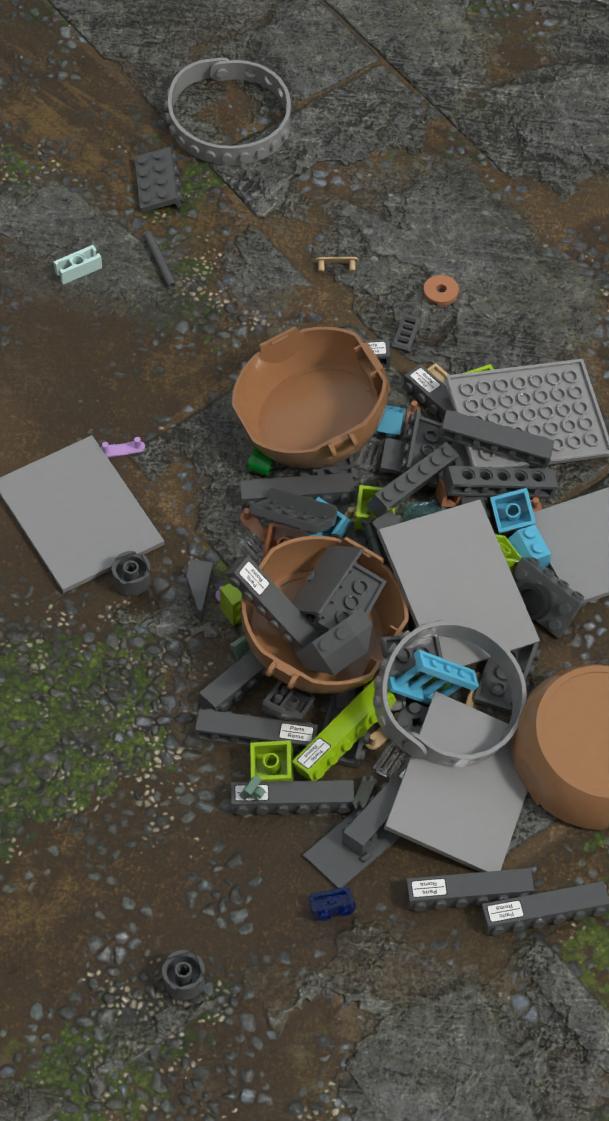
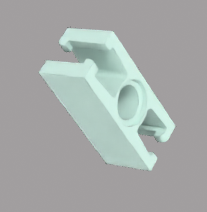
M94 245L54 261L55 274L57 277L60 276L63 285L102 268L101 255L99 253L96 254Z

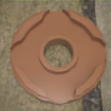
M435 275L425 282L423 293L428 302L436 303L437 306H446L456 300L459 294V287L453 278L446 275ZM438 289H444L445 292H442V293H441V292H438L437 290H438Z

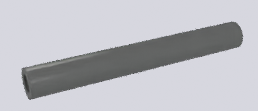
M152 232L145 233L144 238L168 288H174L176 286L175 280Z

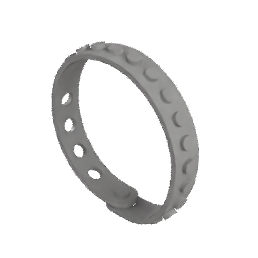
M227 58L200 60L184 67L175 76L170 88L167 90L166 97L168 101H165V111H168V113H165L166 124L169 123L170 134L184 150L201 160L220 165H240L255 162L278 150L289 136L291 126L289 91L276 73L258 63L244 60H229ZM247 69L253 70L255 74H249ZM209 78L217 81L237 79L255 82L271 90L282 102L286 115L281 125L269 136L249 144L226 146L205 142L188 133L178 123L174 116L173 108L180 93L194 82Z
M438 620L429 624L422 623L416 626L412 632L406 631L399 637L401 641L398 645L395 643L391 645L387 651L389 656L386 659H382L378 667L380 672L374 680L373 706L378 723L384 733L409 755L418 759L425 758L438 765L466 767L485 761L502 748L514 735L518 728L521 711L527 699L526 683L515 657L492 634L469 623ZM427 635H451L476 644L497 662L509 682L513 702L508 728L497 745L484 752L457 754L436 747L415 732H407L398 724L388 704L387 682L394 659L403 646Z

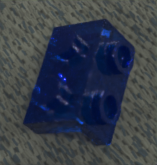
M349 886L308 896L314 921H326L334 916H348L355 912L356 904L355 900L352 899Z

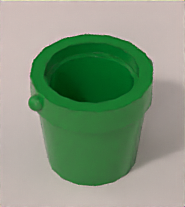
M254 448L248 460L246 470L269 476L275 461Z

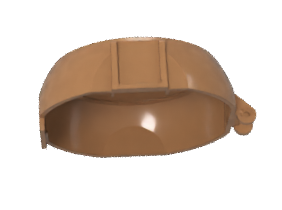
M294 326L259 344L260 351L247 362L236 380L232 394V407L252 445L266 457L278 463L305 469L321 468L339 463L363 448L381 424L386 411L388 393L391 391L385 370L367 342L363 343L357 333L337 327H312L299 331Z
M328 536L294 538L270 549L259 565V568L292 602L305 583L307 576L316 567L330 545L364 548L356 563L387 582L367 616L372 623L368 652L337 674L332 675L306 670L294 653V648L281 639L280 633L268 625L266 618L255 611V607L251 602L241 597L242 627L252 653L267 670L266 676L270 677L273 675L276 679L286 684L290 690L295 688L309 693L335 694L351 691L370 681L372 682L380 672L378 667L383 659L380 638L404 634L403 630L409 616L408 606L396 577L383 564L384 559L348 537H345L343 540Z
M584 664L555 673L537 685L528 694L520 714L518 728L511 737V754L515 762L514 769L536 805L541 804L546 811L567 823L594 830H604L609 827V665Z

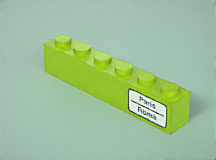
M374 680L292 761L296 771L307 780L317 781L322 778L325 772L332 765L336 764L339 758L346 751L350 750L353 744L360 737L364 736L374 723L378 722L373 706ZM387 687L388 704L392 708L397 700L393 692Z

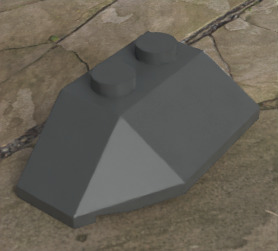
M359 608L295 654L306 670L335 675L368 652L372 623L362 608Z
M278 681L263 701L262 711L270 717L279 720L303 719L313 705L315 696L313 693L295 688L290 690L286 684Z

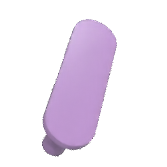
M135 437L134 441L123 444L108 445L107 442H103L101 449L108 458L140 453L144 451L145 444L141 441L140 437Z

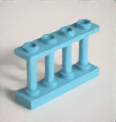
M422 650L414 653L415 666L401 676L388 677V687L391 692L428 705L435 691L448 697L461 687L472 691L479 687L475 670ZM420 671L425 673L415 681L409 680ZM433 677L439 678L429 686L423 685ZM447 682L453 683L443 691L437 690Z

